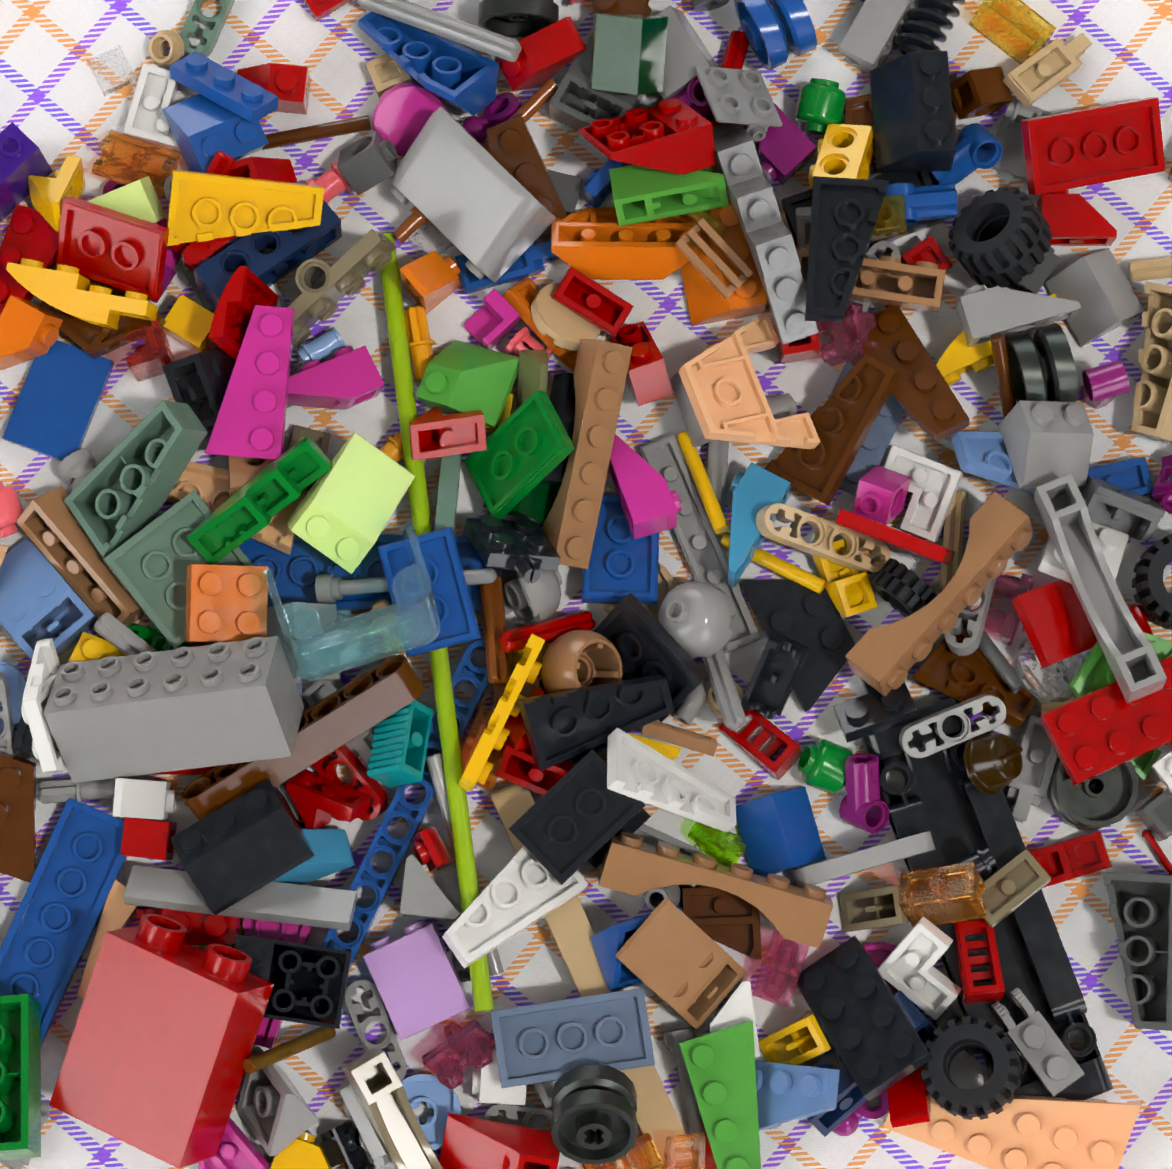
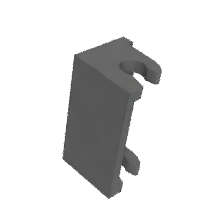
M1090 475L1086 486L1081 492L1091 521L1145 542L1151 539L1160 519L1163 518L1166 512L1155 500Z

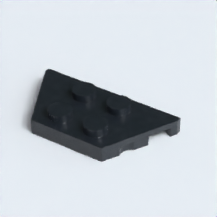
M745 580L741 582L740 586L767 640L777 632L810 648L793 687V691L804 713L809 711L846 663V654L855 646L840 613L825 587L821 594H818L792 580Z

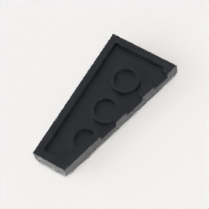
M813 177L805 321L843 323L888 189L889 181Z
M660 674L517 699L535 766L541 771L608 742V736L616 728L628 733L675 712L667 679Z

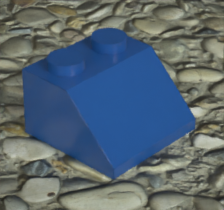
M200 94L162 110L185 163L191 172L205 173L217 151H223L231 155L235 161L257 152L269 144L259 120L251 123Z

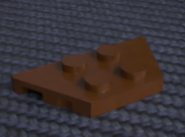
M89 279V287L90 285L112 289L111 295L125 297L126 291ZM43 300L40 304L41 308L63 319L59 330L94 359L159 330L166 323L158 314L156 321L120 316L118 328L114 330L79 320L47 304Z

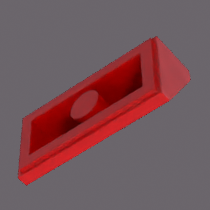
M572 266L567 270L552 296V299L614 338L634 307Z

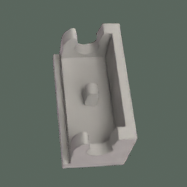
M865 0L838 47L839 52L846 55L844 61L867 73L884 65L895 47V37L897 34L902 33V24L904 21H908L909 2L905 0Z

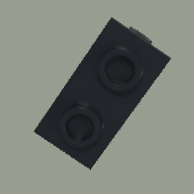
M351 1120L321 1134L323 1142L320 1145L331 1168L341 1163H344L346 1169L375 1168L359 1141V1131L354 1128Z

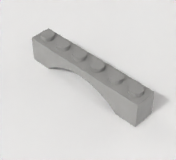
M1072 473L1036 487L1034 504L1126 703L1162 690L1167 677L1151 643L1134 619L1114 580L1096 536L1088 508Z

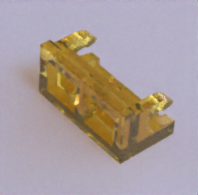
M984 0L969 23L972 28L1020 65L1043 49L1056 27L1021 0Z

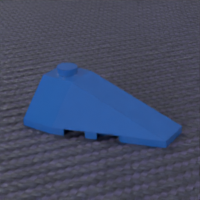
M372 11L358 20V27L424 88L443 101L475 116L495 100L499 63L455 41Z

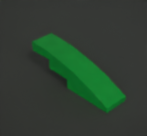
M306 436L218 507L187 536L188 541L210 565H214L269 525L271 517L298 499L304 488L332 468V462L309 436Z

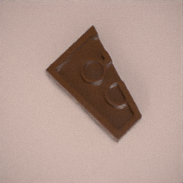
M0 751V873L30 883L36 871V763Z

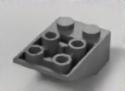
M593 33L585 44L587 49L576 57L549 104V117L578 132V129L590 126L595 120L613 119L625 115L627 111L636 109L644 94L634 95L589 88Z

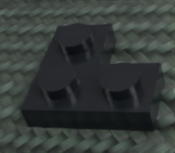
M860 678L867 694L833 706L835 716L847 743L919 719L917 708L905 681L899 688L892 689L886 696H883Z

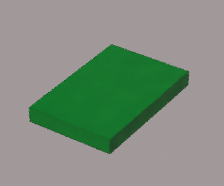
M537 389L486 439L487 450L472 452L464 462L490 515L501 520L556 468L575 447L547 393Z

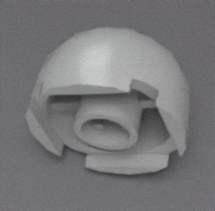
M502 567L492 568L497 569V576L502 579L504 611L506 615L512 613V611L514 612L515 616L520 620L514 623L517 627L546 621L554 615L561 599L560 585L562 584V578L558 569L557 571L538 570L540 573L539 579L534 583L530 581L527 583L521 573L516 570Z
M693 581L683 583L668 592L661 602L658 622L690 657L700 656L706 658L720 651L730 639L733 629L729 628L731 616L735 617V609L730 597L720 588Z

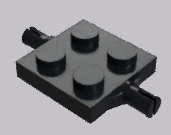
M489 511L481 519H466L464 533L487 567H502L516 570L521 573L527 583L529 581L534 583L539 579L540 573L538 570L557 571L561 557L538 524L533 520L527 518H518L516 521L500 520L491 516Z

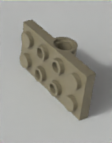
M371 229L333 265L314 258L304 261L298 267L295 280L302 294L287 307L295 309L292 345L294 347L299 346L311 335L309 329L319 319L321 322H324L338 310L336 304L346 294L349 297L356 294L365 285L364 278L373 269L376 272L380 271L392 260L393 256L391 253L397 247L387 236ZM325 274L326 281L322 287H319L320 278Z

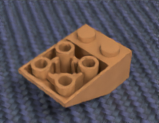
M666 897L615 955L656 996L695 1030L703 1024L747 973L727 952Z

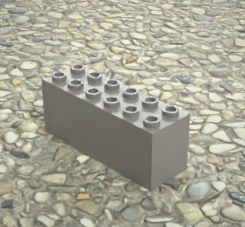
M278 636L266 638L254 637L249 640L228 643L217 642L212 645L180 647L174 650L159 652L147 651L136 655L109 656L97 660L71 661L67 664H60L43 714L72 782L80 783L292 757L304 705Z

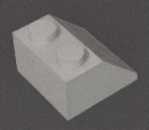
M1020 400L998 425L1019 489H1036L1038 486L1072 473L1079 490H1083L1087 483L1094 436L1083 402Z

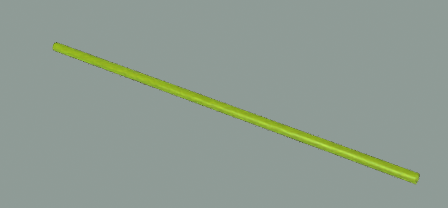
M382 233L395 245V238L392 233ZM395 249L391 253L393 256L392 260L380 270L405 469L415 475L408 487L415 537L432 532L424 462L423 459L413 461L411 456L409 422L418 418ZM445 647L430 651L429 657L463 913L479 896L466 789L458 786L464 772L448 648ZM486 954L469 965L475 1012L494 1010Z

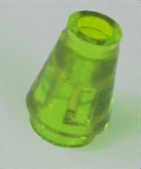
M699 822L693 825L688 834V837L705 854L717 860V864L731 867L732 863H737L746 848V844L740 840V835L730 831L726 833Z

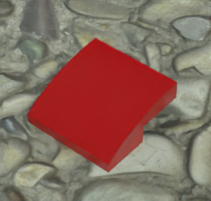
M239 266L227 283L216 307L209 338L235 361L237 360L255 305L277 307L278 295L247 266Z

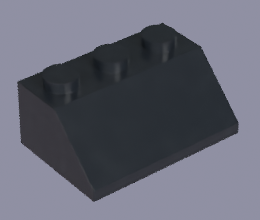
M947 51L909 52L871 70L869 78L877 173L951 171L956 145Z
M270 779L265 780L170 838L184 869L215 915L315 856L287 799Z

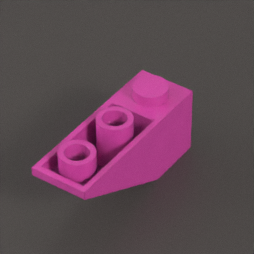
M348 346L335 352L332 355L333 359L320 363L319 360L311 361L300 367L299 373L289 376L287 405L346 410L377 397L385 384L366 346L353 350L352 346Z

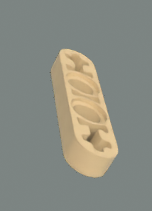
M776 503L765 506L759 510L756 516L757 529L764 537L861 573L867 571V574L877 573L891 556L888 546L877 538L786 504ZM776 514V519L785 524L792 523L790 527L780 526L774 528L775 523L770 520V515ZM804 523H809L814 528L815 537L811 543L805 542L801 537L800 530ZM837 534L846 540L847 548L843 555L836 553L833 548V539ZM872 550V555L876 557V562L871 563V558L866 555H856L857 551Z

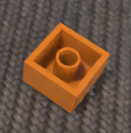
M188 565L185 642L228 643L249 640L254 637L266 638L268 566Z

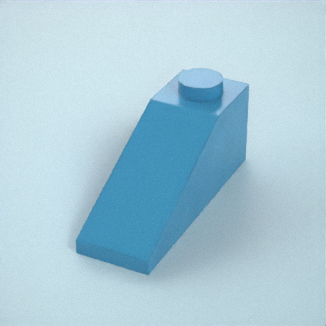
M752 462L745 473L741 471L737 473L730 486L733 498L728 584L732 587L736 586L765 538L758 531L756 525V516L759 510L776 503L786 504L790 496V482ZM776 514L770 515L771 521L775 522Z

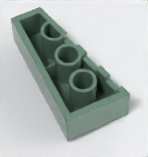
M162 400L64 499V502L103 558L107 557L154 520L208 433L188 404Z

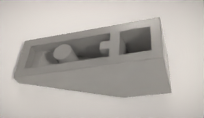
M984 285L964 290L962 292L963 296L959 297L955 305L968 347L989 342L990 337L994 334H1004L1006 336L1073 318L1081 309L1079 301L1001 287L985 290Z

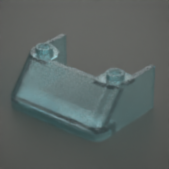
M413 525L405 527L403 531L413 566L400 570L393 579L392 591L396 604L323 627L317 611L310 604L295 602L282 606L271 569L263 571L265 584L293 671L299 678L306 681L319 680L429 645L438 637L440 632L439 615L429 574Z

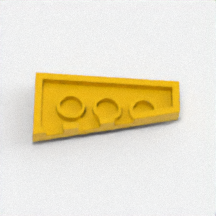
M173 170L167 228H169L167 246L194 241H210L223 237L247 236L267 231L276 232L320 226L324 186Z

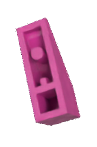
M615 434L608 471L633 540L675 528L677 525V513L682 512L677 492L675 490L670 492L666 479Z

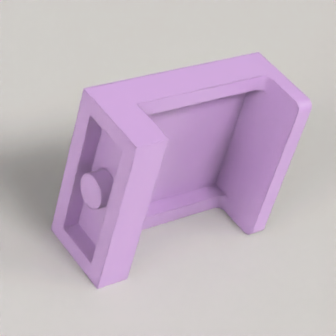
M425 920L419 921L405 928L406 936L394 942L391 936H388L369 945L372 952L363 956L400 1040L407 1039L474 1007L472 998L469 993H465L439 936L438 931L440 929L437 923L427 926Z

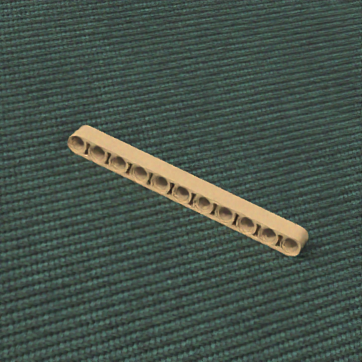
M512 783L489 795L517 854L524 845L509 828L535 804V801L529 789ZM576 895L544 917L580 997L612 993L607 988L590 936L595 933ZM655 1066L619 1070L625 1073L634 1083L637 1094V1123L658 1169H676L695 1160V1154Z

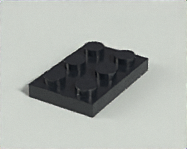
M632 593L623 598L593 630L610 640L616 647L622 662V681L657 674L665 677L674 710L708 677L703 669ZM669 715L660 718L659 721H664Z
M592 749L523 814L509 830L548 872L563 885L646 805L642 801L607 789V764Z

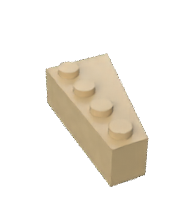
M1145 281L1144 294L1149 296L1148 310L1142 313L1141 327L1146 328L1144 349H1139L1138 363L1141 364L1142 372L1141 381L1137 382L1135 386L1131 431L1172 443V286Z

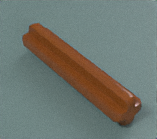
M497 576L493 583L480 584L488 681L491 684H505L510 679L508 653L502 650L501 644L498 642L499 636L506 631L502 579Z

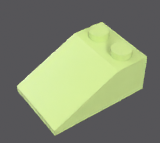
M355 431L331 461L332 468L319 477L286 521L293 533L350 574L354 572L373 547L415 477L414 474Z

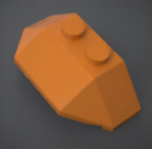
M588 207L569 214L563 219L558 218L551 224V252L593 280H663L689 262L674 244L696 223L682 215L619 226L615 207ZM691 239L686 243L696 255L701 253V250Z

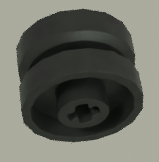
M483 0L479 3V27L507 37L525 38L557 22L559 6L553 2L554 0Z
M1053 323L1038 327L1035 331L1034 339L1025 331L1005 336L1016 404L1020 400L1047 401V398L1050 401L1076 402L1078 400L1079 391L1075 363L1066 335L1059 324Z
M1059 760L1054 766L1047 789V796L1054 813L1065 824L1079 830H1098L1121 821L1132 811L1139 795V778L1133 763L1128 761L1079 785L1073 786L1061 760ZM1092 780L1096 783L1094 790L1097 794L1092 793L1089 789V782Z
M592 1064L578 1066L564 1073L555 1083L552 1093L553 1116L551 1120V1135L554 1146L565 1157L578 1163L597 1165L611 1163L625 1156L633 1148L637 1137V1094L634 1083L625 1073L611 1066Z

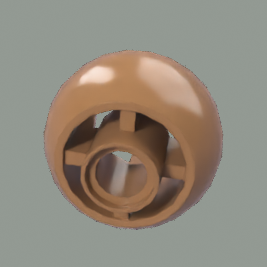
M573 630L561 634L547 647L541 662L543 664L541 667V680L547 694L621 681L623 674L621 658L616 647L603 635L591 630Z

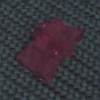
M850 302L843 323L816 321L820 333L825 336L833 333L834 338L820 347L823 361L831 366H837L846 362L855 366L864 355L862 342L869 340L867 332L876 326L875 316L872 313L863 312L861 305H853Z
M1022 573L1021 578L1001 574L994 595L1011 601L1016 596L1032 590L1034 582H1032L1033 576ZM1011 603L1008 613L989 607L984 629L1000 636L1001 643L1009 646L1012 645L1020 623V618L1013 603ZM1022 627L1021 631L1026 633L1024 627Z
M774 930L752 996L789 1008L810 946L785 939L777 930Z
M475 1019L464 1027L459 1026L455 1022H450L444 1027L446 1040L422 1056L423 1065L436 1073L439 1082L449 1089H455L463 1083V1071L469 1066L475 1069L484 1068L493 1061L491 1050L496 1048L494 1034L487 1032Z

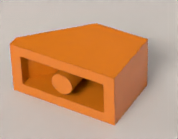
M436 250L406 264L400 269L403 287L419 306H423L426 309V314L461 286L460 278L458 277V274L461 272L459 267L448 255L442 258Z
M10 295L0 315V370H5L47 354L50 347L58 339L59 328L63 319L28 300Z

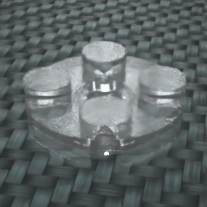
M1027 637L1020 644L1012 663L1025 688L1040 703L1049 705L1053 702L1062 703L1068 701L1075 696L1068 686L1088 655L1085 651L1058 662L1059 666H1057V673H1055L1049 667L1042 669Z

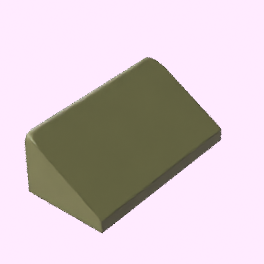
M523 349L519 352L517 409L537 389L547 393L548 353L545 350Z

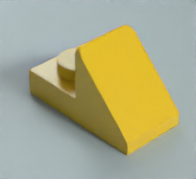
M67 155L61 169L55 171L54 178L29 175L27 178L32 205L57 232L60 229L63 199L67 196L80 199L86 187L81 157Z

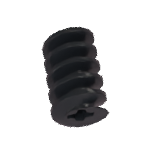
M915 0V8L909 11L907 14L908 21H904L901 26L902 33L897 34L894 39L895 46L900 53L905 55L909 52L941 51L933 42L944 43L947 37L940 29L951 30L953 28V23L946 17L957 18L960 15V11L953 4H965V0Z

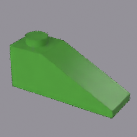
M638 165L609 169L619 226L729 206L724 174L697 170L681 175Z

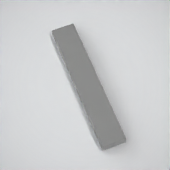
M674 433L639 447L642 458L666 479L670 492L675 490L678 494L682 512L677 513V525L672 529L694 581L720 588L730 597L734 606L735 617L731 616L729 626L733 631L730 639L723 647L725 654L760 640L759 633L738 584L735 587L728 584V560L717 534L713 530Z
M132 866L124 893L125 904L215 915L186 871ZM272 881L217 915L350 931L358 898L356 891Z

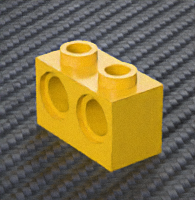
M828 125L824 138H819L817 162L816 165L812 164L809 169V186L813 187L814 176L868 180L875 157L872 126Z

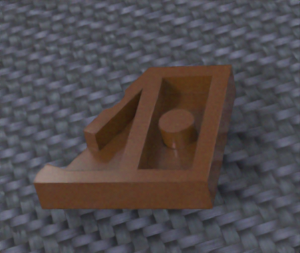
M682 888L683 913L713 941L755 960L762 959L760 911L755 906L739 896L719 888Z

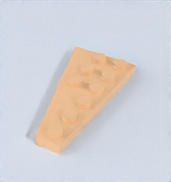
M930 1095V1122L892 1128L890 1114L888 1113L884 1128L990 1169H1118L1142 1102L1128 1101V1103H1120L1099 1099L1083 1101L1067 1100L1062 1097L1014 1095L1015 1098L1011 1104L1007 1102L1002 1106L1003 1111L999 1114L993 1112L988 1114L989 1118L980 1120L979 1117H972V1120L963 1119L962 1116H954L948 1113Z

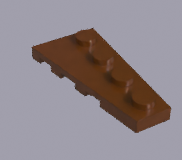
M890 306L831 335V342L840 351L843 349L853 359L855 365L864 354H867L901 373L888 397L892 396L903 407V411L935 442L969 426V417L900 307Z
M864 354L834 388V394L822 407L819 406L810 416L820 439V443L816 448L786 447L776 460H771L764 469L787 480L792 486L823 504L830 505L901 373Z

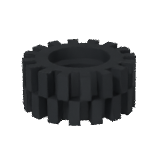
M892 558L870 580L871 586L875 588L874 590L882 595L881 598L889 602L891 607L895 610L897 609L904 617H908L923 608L938 595L914 571L909 570L906 565Z

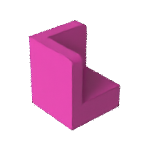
M495 288L483 298L484 305L464 323V328L483 348L491 350L520 324V314Z

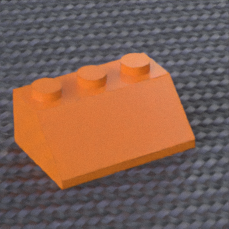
M728 199L729 206L704 211L726 226V230L721 238L754 273L727 299H724L690 261L680 267L692 327L765 312L767 305L765 291L730 199ZM701 231V238L739 277L741 273ZM702 251L697 255L726 287L731 284Z

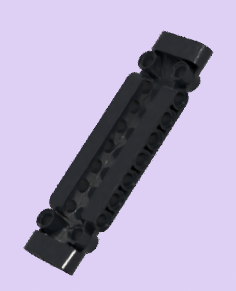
M951 697L917 710L918 717L921 719L958 704L961 701ZM965 709L964 713L970 719L967 709ZM951 715L943 721L942 729L946 736H956L962 730V720L959 716ZM970 719L971 729H973L974 727H973L972 721H971V719ZM913 720L863 737L862 741L867 754L871 753L878 756L880 791L889 808V822L896 840L927 831L931 832L936 850L905 858L904 862L926 919L953 940L941 958L949 979L961 988L953 924L954 922L983 919L967 900V895L1026 848L1004 791L1001 790L993 795L981 793L969 779L964 763L957 757V747L960 744H967L970 739L927 757L913 758L906 754L899 745L900 731L905 725L916 721ZM934 722L929 724L933 731L931 733L921 735L917 731L912 732L913 739L908 742V746L913 745L919 750L922 748V741L931 736L936 739V743L940 742L941 739L934 730ZM889 770H898L904 775L905 784L902 789L895 790L888 786L886 775ZM987 846L997 866L992 868L991 874L985 872L957 889L945 867L975 852L974 847L982 848ZM1040 889L994 926L1005 987L1002 999L997 1001L1006 1007L1017 1026L1027 1017L1014 1003L1010 992L1015 988H1019L1035 1011L1041 1013L1085 1073L1081 1078L1054 1097L1084 1101L1112 1090L1113 1085L1096 1044V1033L1089 1026L1085 1015L1087 1013L1085 1000L1042 889ZM985 933L966 935L965 940L966 942L986 940ZM987 949L968 951V957L988 955ZM989 965L970 967L971 973L990 971ZM991 981L973 983L974 987L991 985ZM962 990L960 991L957 1000L964 1017L971 1016L973 1020H978L979 1017L986 1019L990 1024L999 1026L1007 1034L1008 1031L991 1008L997 1001L965 1004ZM1076 1028L1085 1035V1044L1077 1051L1068 1044V1035ZM977 1048L979 1053L983 1054L987 1073L991 1077L994 1069L993 1059L986 1050ZM1018 1051L1019 1060L1022 1065V1074H1020L1019 1078L1021 1085L1019 1090L1016 1089L1013 1095L1052 1097Z

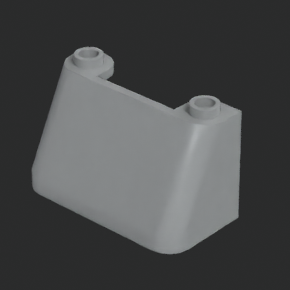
M441 106L429 117L397 166L395 174L389 179L394 185L390 192L404 205L409 201L414 204L469 259L464 265L480 280L486 275L493 282H496L556 219L543 204L521 185Z

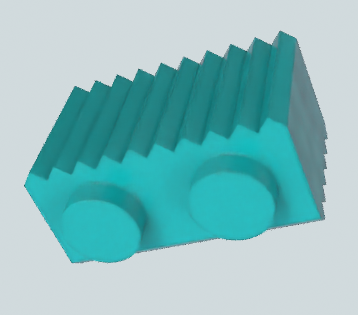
M414 700L374 726L375 734L372 736L374 741L371 743L373 748L370 750L371 756H369L367 764L369 770L366 771L369 777L391 788L422 782L433 710Z

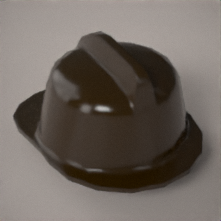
M994 730L971 738L965 746L964 765L973 785L981 793L993 795L999 793L1008 784L1016 780L1023 766L1022 746L1017 745L1010 736L1001 733L997 734Z

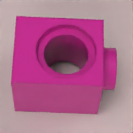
M876 465L859 480L852 513L887 525L903 511L911 477Z

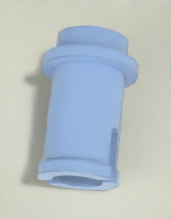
M332 327L307 345L304 342L301 343V348L296 353L303 365L314 360L321 362L338 350L345 348L346 345L337 330Z

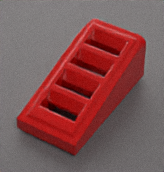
M743 709L745 717L749 716L752 721L740 734L735 730L730 731L724 725V722L719 726V730L777 780L784 776L802 754L801 747L796 741L768 719L764 718L755 709L752 711ZM761 726L763 728L762 732L752 743H749L747 741L749 737ZM772 736L775 741L764 753L759 751ZM782 747H785L786 749L783 751V753L776 759L775 762H773L772 759L774 758V756L781 750Z
M984 919L954 922L964 1003L1001 1000L1005 993L994 927L990 928ZM985 933L986 940L968 942L965 940L966 935ZM987 949L988 955L968 957V951ZM989 965L990 971L971 973L970 967ZM991 981V985L977 987L973 985V983Z

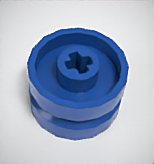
M734 0L736 13L743 32H745L754 54L766 70H772L786 63L788 50L794 55L801 56L816 49V33L803 0Z

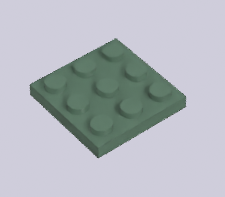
M195 490L103 559L173 650L185 641L187 566L190 564L210 565L187 539V536L212 514ZM237 547L214 564L254 566L240 547Z

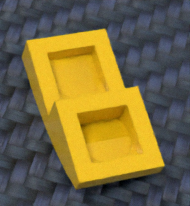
M845 539L833 542V548L839 555H843L846 551L847 544ZM812 555L820 578L826 580L825 589L843 618L878 607L867 571L859 573L853 569Z

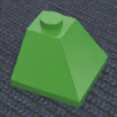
M454 340L428 363L416 398L430 409L439 407L441 412L447 415L481 410L484 414L485 426L497 429L518 373L519 357Z

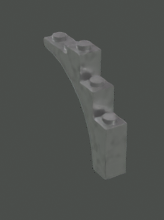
M721 123L713 126L716 157L714 168L717 173L724 174L727 194L755 262L780 341L784 345L819 333L816 321H805L806 288L800 271V261L792 234L782 221L773 188L763 175L753 139L742 124Z

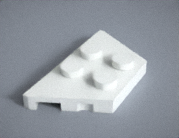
M53 639L38 640L35 645L22 698V717L24 722L29 724L33 738L32 751L35 758L40 762L42 772L69 775L43 714L60 663Z

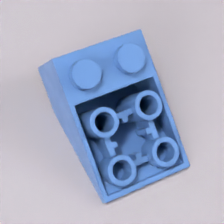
M27 536L5 555L0 568V623L31 660L36 642L49 638L53 639L57 656L59 657L80 639L83 631L89 632L94 627L98 618Z

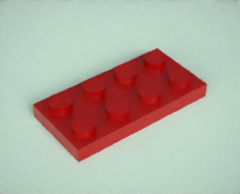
M1158 97L1021 120L1029 195H1040L1165 171Z
M1172 656L1160 661L1167 677L1162 690L1126 703L1116 681L1052 710L1039 718L1073 786L1079 785L1172 742Z

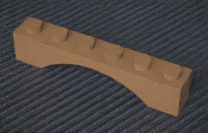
M598 339L580 340L573 375L575 386V420L572 443L575 449L569 454L559 492L544 521L542 529L561 557L559 564L588 570L633 347Z
M994 491L970 518L969 538L965 554L955 575L946 587L931 602L910 616L888 625L870 628L845 656L851 671L883 696H886L892 689L899 688L906 680L911 667L917 661L924 660L931 652L933 643L942 633H948L955 626L958 615L966 606L975 604L980 598L985 585L992 578L996 579L1003 573L1007 566V561L1016 551H1022L1029 544L1033 533L1029 516Z
M621 832L620 836L615 835L609 840L598 875L599 886L633 896L671 885L697 884L719 888L737 895L755 906L773 923L783 938L820 948L833 908L831 897L826 895L827 891L812 884H805L804 888L789 884V879L777 874L770 873L767 878L753 874V869L738 863H732L731 867L717 864V860L714 857L703 853H695L694 857L679 853L680 849L668 843L658 842L657 846L642 842V837L629 832Z

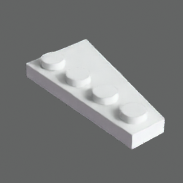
M616 728L608 736L607 789L726 833L736 825L735 797L619 728Z
M523 846L445 932L442 938L465 969L584 891L588 887V883L580 872L577 871L561 885L532 853Z

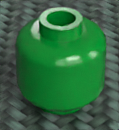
M811 78L810 83L802 85L799 90L795 118L799 122L806 124L805 131L825 135L828 125L841 124L846 94L839 89L838 82Z
M821 739L805 747L800 756L798 770L802 772V779L809 786L829 794H835L846 786L845 761L846 757L853 755V753L846 747L826 739Z

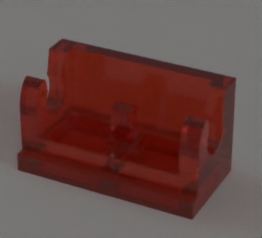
M159 320L151 321L150 326L129 332L124 338L126 342H133L136 339H142L145 344L138 346L132 354L126 357L128 367L136 380L139 382L165 374L162 366L174 362L167 335Z

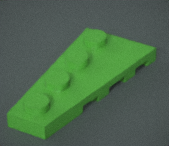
M753 1020L678 1042L717 1169H761Z

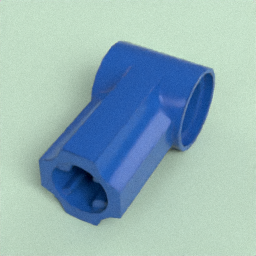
M970 124L958 136L951 171H932L929 173L938 185H956L978 168L990 169L995 166L1003 155L1002 144L982 124Z
M912 183L888 185L883 201L885 226L906 227L914 225L921 220L956 218L958 215V199L955 184L915 187Z

